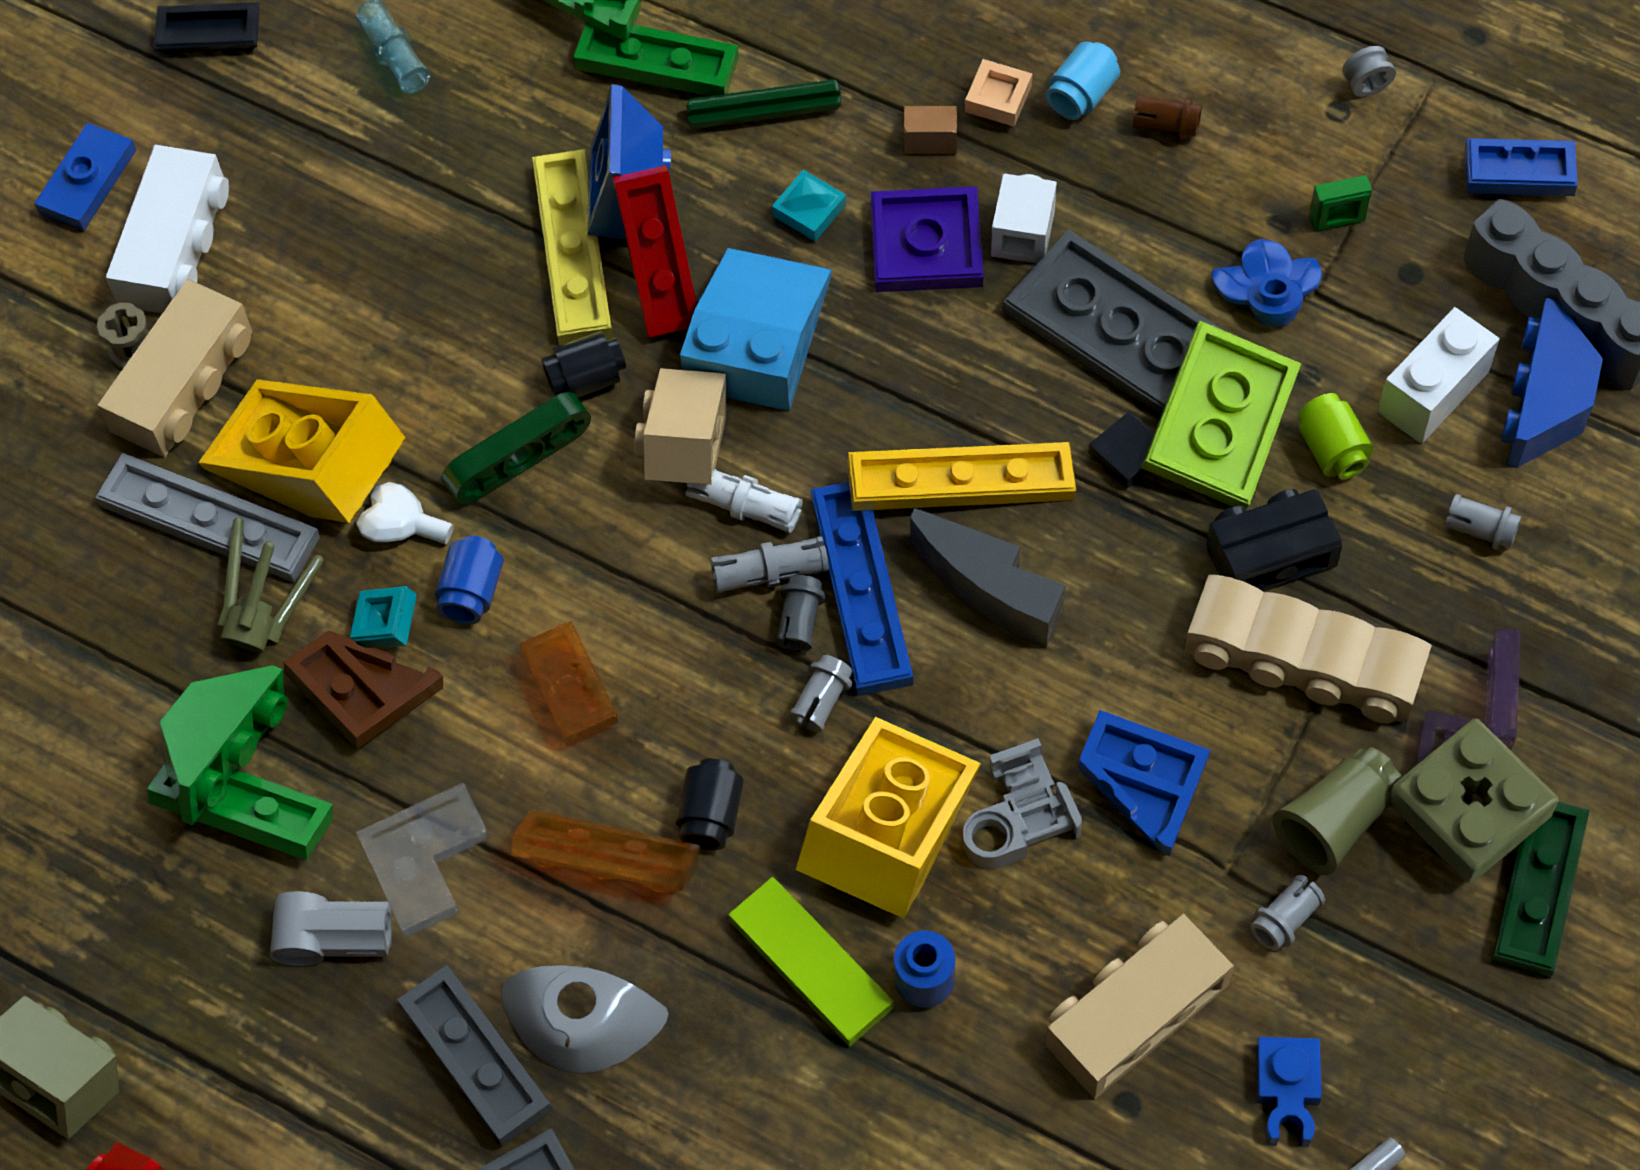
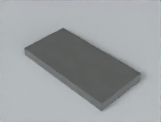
M1069 229L1004 299L1002 307L1004 313L1160 417L1198 322L1202 321L1221 329Z

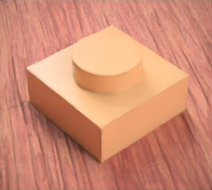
M983 59L965 99V112L1015 127L1032 87V73Z

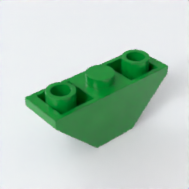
M271 665L192 682L160 720L163 760L183 822L193 825L207 806L213 807L217 804L224 792L226 782L238 766L244 767L249 763L256 750L257 742L269 727L274 728L281 722L288 704L287 696L284 695L283 669Z

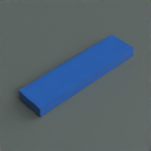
M849 482L810 489L819 534L823 538L827 552L828 573L857 696L914 685L913 673L873 510L852 511Z

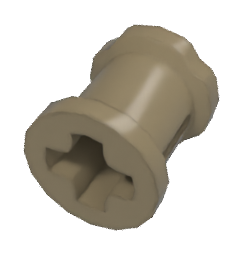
M120 302L109 306L98 318L97 330L100 338L109 344L108 354L110 360L118 369L123 370L130 360L124 348L129 347L133 355L149 333L144 312L131 303ZM123 316L128 319L130 327L126 328L122 319Z

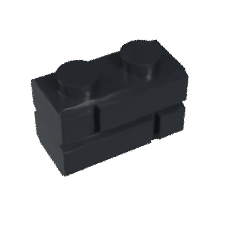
M1287 489L1272 496L1266 505L1248 511L1243 506L1229 508L1221 512L1214 522L1210 523L1206 542L1208 553L1220 576L1243 581L1261 591L1338 566L1343 546L1342 539L1332 518L1328 516V510L1318 489H1312L1300 494L1296 489Z

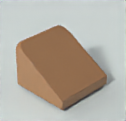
M904 106V154H957V106Z

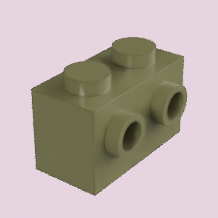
M24 995L0 1016V1094L69 1140L119 1093L117 1058L114 1051L105 1041L98 1037H87L72 1027L58 1010L52 1007L43 1008Z

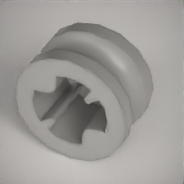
M1370 46L1361 49L1344 63L1342 72L1346 80L1351 81L1350 87L1354 95L1359 97L1374 95L1384 90L1395 79L1396 70L1393 64L1387 61L1388 55L1383 47Z

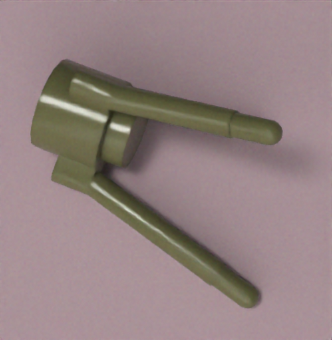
M236 517L233 520L230 537L224 604L217 626L223 628L220 637L222 641L245 650L264 653L267 641L278 644L286 621L315 578L324 560L321 555H315L280 609L272 618L270 614L273 607L260 601L274 551L273 542L266 541L263 544L247 597L241 596L236 606L244 520L241 517Z

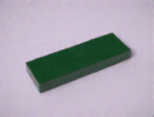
M1558 802L1552 816L1518 845L1491 963L1551 979L1556 967L1590 810Z

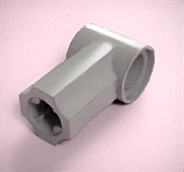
M293 891L281 893L275 897L270 958L286 965L311 966L322 962L323 956L388 957L393 931L391 906L389 902L328 901L321 895L310 892Z

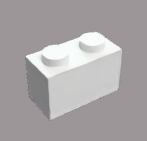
M1454 307L1386 379L1378 413L1422 444L1489 373L1500 338Z

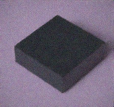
M1128 411L1089 444L1088 454L1128 489L1148 472L1141 467L1154 433Z

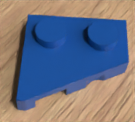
M1099 710L1079 759L1078 769L1162 854L1171 856L1209 759L1210 750Z

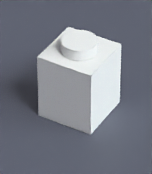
M1003 173L992 225L991 257L1036 264L1047 253L1055 213L1056 181L1043 180L1038 176L1030 174L1017 176Z

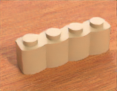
M1208 575L1187 633L1184 651L1193 655L1199 664L1207 668L1216 670L1225 669L1226 667L1240 668L1249 673L1252 680L1263 686L1273 688L1282 685L1296 686L1304 691L1306 696L1314 702L1330 706L1338 703L1351 704L1360 709L1362 714L1368 719L1378 723L1389 724L1394 721L1407 722L1432 645L1418 637L1401 631L1374 627L1351 615L1330 610H1319L1313 605L1294 597L1263 592L1237 579L1220 575Z

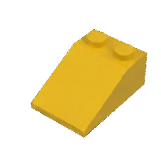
M257 379L200 459L199 464L211 473L307 516L349 523L355 513L362 507L365 498L383 471L390 465L393 456L406 437L373 394Z
M875 717L810 819L796 870L904 919L940 852L979 771L981 763Z

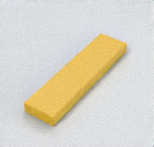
M1069 442L848 452L847 457L852 511L1074 500L1076 494Z

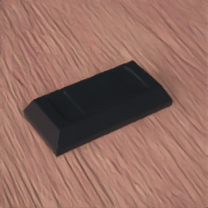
M259 2L157 6L154 51L165 54L254 50L258 45Z

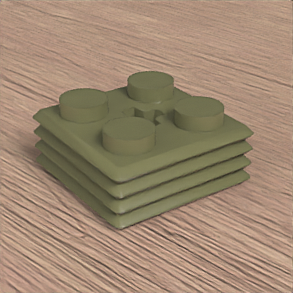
M1472 719L1393 785L1390 806L1467 883H1473L1552 816L1559 798L1479 719ZM1465 793L1475 794L1483 800V804L1475 801L1467 805L1462 799Z

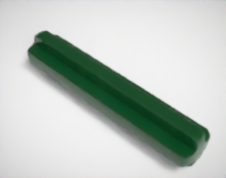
M832 79L692 98L687 101L686 109L690 127L698 129L837 110L841 107L842 100L840 86L836 80Z

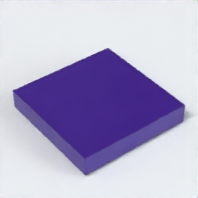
M977 186L871 191L876 292L983 287L984 275Z

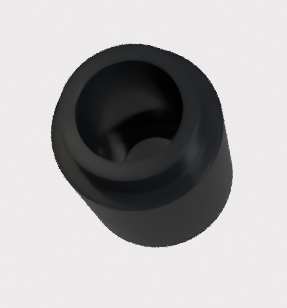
M602 331L552 348V355L541 358L542 366L554 397L561 393L571 392L578 398L620 382L618 371L627 368L617 339L606 340Z
M707 758L702 759L699 765L687 768L676 825L681 829L679 839L686 845L703 850H721L725 848L727 838L733 836L744 779L734 772V766L729 762Z

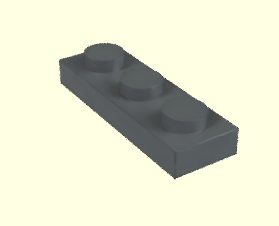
M448 965L397 999L404 1013L502 1147L553 1111L549 1101Z

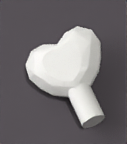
M391 482L375 487L371 494L372 507L362 512L357 521V527L361 536L373 542L400 541L416 534L446 545L451 538L454 527L452 523L424 514L420 501L410 490L401 484Z

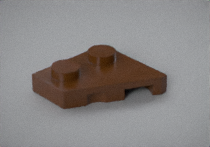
M327 631L283 662L284 674L356 749L443 689V676L439 671L428 667L426 672L422 673L396 663V655L375 647H361L353 639L332 631Z

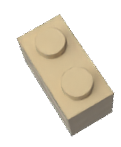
M660 368L655 390H646L643 404L644 423H637L635 432V456L644 457L645 480L712 485L726 421V373Z

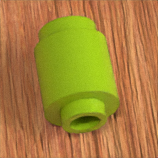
M1328 393L1318 396L1305 404L1298 413V418L1301 421L1299 431L1323 474L1327 477L1338 476L1340 479H1348L1366 469L1369 464L1368 459L1372 455L1374 447L1349 403L1341 401L1335 393Z

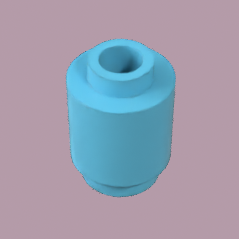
M1079 43L1049 80V89L1046 92V99L1049 105L1059 115L1070 120H1077L1081 115L1091 113L1120 76V68L1115 53L1102 43Z

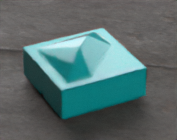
M802 170L772 205V216L816 242L846 206V194L807 171Z
M407 586L360 591L350 638L364 648L375 647L379 649L407 646L417 594Z

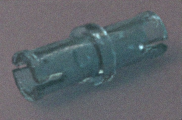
M370 0L364 3L357 10L359 15H356L355 19L372 42V52L377 61L382 65H387L403 92L415 93L423 89L428 84L427 78H430L431 74L413 50L414 42L408 31L398 27L388 12L386 5L381 0Z

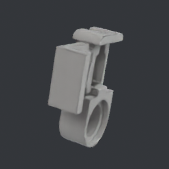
M1038 738L989 756V769L995 782L1003 780L1008 794L1003 795L1004 802L973 813L964 824V853L968 860L977 867L996 869L1027 858V846L1072 830L1075 839H1078L1081 835L1082 817L1067 785L1062 782H1056V795H1053L1051 791L1052 788H1055V783L1041 755L1042 745ZM991 826L1000 829L1007 838L1003 847L992 852L979 849L974 844L972 838L983 827Z

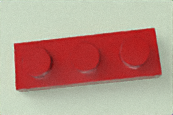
M664 165L612 177L647 335L650 338L688 329L697 302L669 170Z

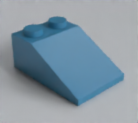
M728 248L695 308L680 353L682 370L726 373V398L790 411L831 280L832 270Z

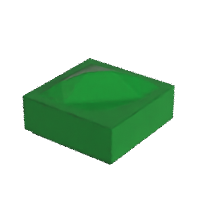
M1367 175L1314 186L1309 211V218L1314 231L1366 220L1372 193Z

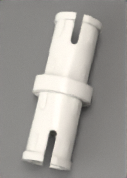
M716 469L712 485L687 483V497L708 502L728 510L733 518L744 520L745 517L784 530L787 533H791L794 530L801 513L800 508L803 504L802 499L781 494L758 485L756 478L745 475L741 479L719 472Z

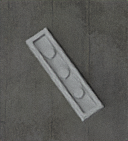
M124 453L119 457L95 497L99 506L226 557L229 556L233 520L236 517H241L244 520L241 562L256 568L263 544L266 541H271L274 544V551L268 573L295 583L320 539L319 532L315 527Z

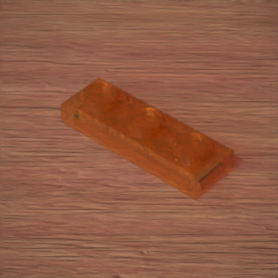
M530 809L513 835L511 855L530 859L532 863L542 867L564 866L586 871L590 876L598 879L610 880L619 878L643 883L653 891L670 892L675 890L684 892L697 868L700 845Z

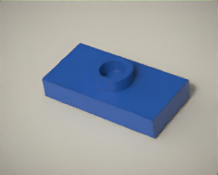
M87 123L34 204L38 213L85 231L136 152L133 140Z
M1467 138L1464 148L1466 193L1575 196L1578 187L1575 141Z

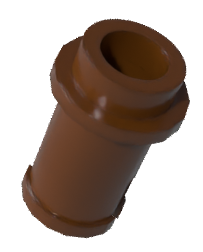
M1139 94L1134 110L1138 112L1133 117V128L1141 127L1179 134V139L1185 140L1187 135L1196 137L1200 125L1202 105L1192 104V98H1186L1184 103Z

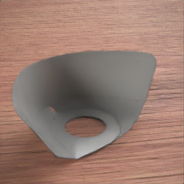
M564 965L535 967L520 971L505 980L502 985L503 1006L511 1025L523 1044L540 1061L562 1071L575 1073L595 1072L623 1062L646 1046L662 1030L669 1015L665 1006L640 988L614 975L588 967ZM572 983L586 984L594 990L596 995V1005L593 1011L581 1019H571L564 1016L557 1005L560 991ZM569 1038V1039H570V1043H569V1046L566 1047V1046H565V1043H566V1040Z

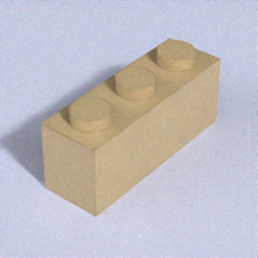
M187 279L97 406L109 431L165 458L174 444L181 442L187 436L193 417L204 401L211 399L217 393L221 385L222 375L233 359L240 357L246 351L253 331L243 304Z
M1184 913L1169 926L1164 921H1161L1152 927L1139 941L1138 947L1140 950L1125 963L1119 958L1109 963L1095 977L1093 984L1096 987L1079 1001L1075 996L1066 999L1048 1018V1022L1051 1025L1047 1029L1046 1047L1094 1100L1229 986L1234 965Z

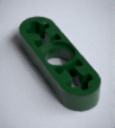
M561 393L457 456L446 466L441 480L459 504L466 505L476 502L579 438L589 427L591 414L574 393Z

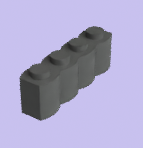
M1498 199L1473 222L1463 257L1470 271L1484 283L1505 290L1510 302L1528 317H1540L1546 298L1557 300L1603 358L1600 375L1616 386L1632 390L1640 382V302L1627 299L1619 284L1606 273L1594 267L1583 265L1578 253L1568 243L1554 235L1541 232L1536 221L1524 209L1509 201Z

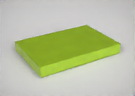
M1199 321L1193 331L1141 468L1229 506H1243L1247 509L1252 500L1301 363Z

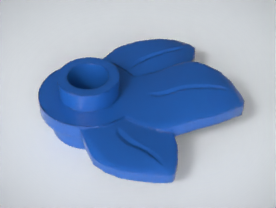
M1258 239L1246 246L1242 254V265L1212 270V282L1219 295L1227 302L1249 305L1255 318L1268 326H1282L1294 320L1297 312L1303 305V296L1317 289L1322 278L1321 267L1315 258L1291 260L1288 251L1280 243L1267 239Z

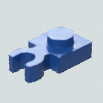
M1258 1037L1256 1044L1257 1103L1275 1104V1109L1271 1112L1266 1125V1140L1269 1145L1277 1146L1280 1134L1279 1126L1282 1123L1291 1122L1296 1124L1301 1131V1146L1309 1147L1315 1132V1123L1312 1115L1304 1108V1105H1319L1322 1098L1320 1039Z

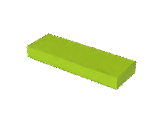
M773 876L728 914L729 922L849 1047L894 1009V1001Z

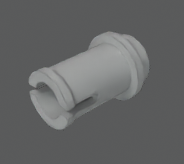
M1456 494L1448 512L1450 516L1446 518L1444 528L1448 530L1453 529L1492 542V549L1498 550L1500 545L1511 549L1522 516L1513 514L1512 507L1506 506L1503 511Z
M822 655L819 662L814 661L811 663L809 671L812 675L794 708L789 712V717L801 726L810 708L815 706L816 709L806 729L819 733L823 731L824 724L841 692L848 691L852 686V681L849 679L852 669L843 661L829 655Z
M1303 875L1295 876L1291 884L1268 908L1260 907L1254 912L1253 917L1255 921L1251 924L1250 928L1255 938L1266 948L1277 951L1281 946H1290L1295 940L1294 932L1317 908L1325 903V896L1322 890L1313 881L1303 890L1302 887L1308 882L1307 877Z

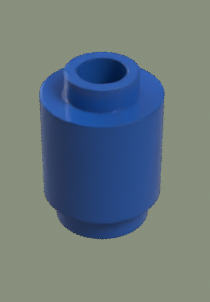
M466 536L463 540L454 541L449 545L435 591V597L438 600L437 611L445 618L463 624H476L480 622L482 614L489 611L504 562L503 556L496 550V546L491 541L479 536Z
M923 930L913 932L901 940L894 955L895 985L900 996L908 1003L917 1007L936 1006L948 998L955 983V953L945 937L933 931Z

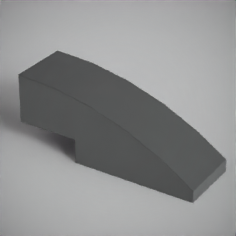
M914 508L910 517V543L941 581L954 594L984 617L1017 636L1047 648L1063 612L1065 585L1020 569V546Z

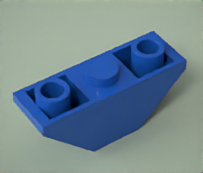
M1546 298L1540 317L1529 316L1521 349L1531 351L1528 364L1519 362L1511 395L1521 397L1519 410H1508L1501 442L1511 444L1507 461L1508 466L1518 468L1582 434L1594 405L1603 358L1555 299Z

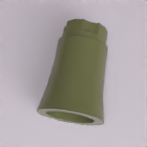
M1370 747L1368 750L1359 749L1351 758L1343 759L1327 776L1303 795L1277 810L1272 817L1275 833L1287 851L1305 867L1321 875H1332L1352 846L1370 825L1390 807L1391 790L1393 785L1402 778V775L1393 766L1390 758L1373 747Z

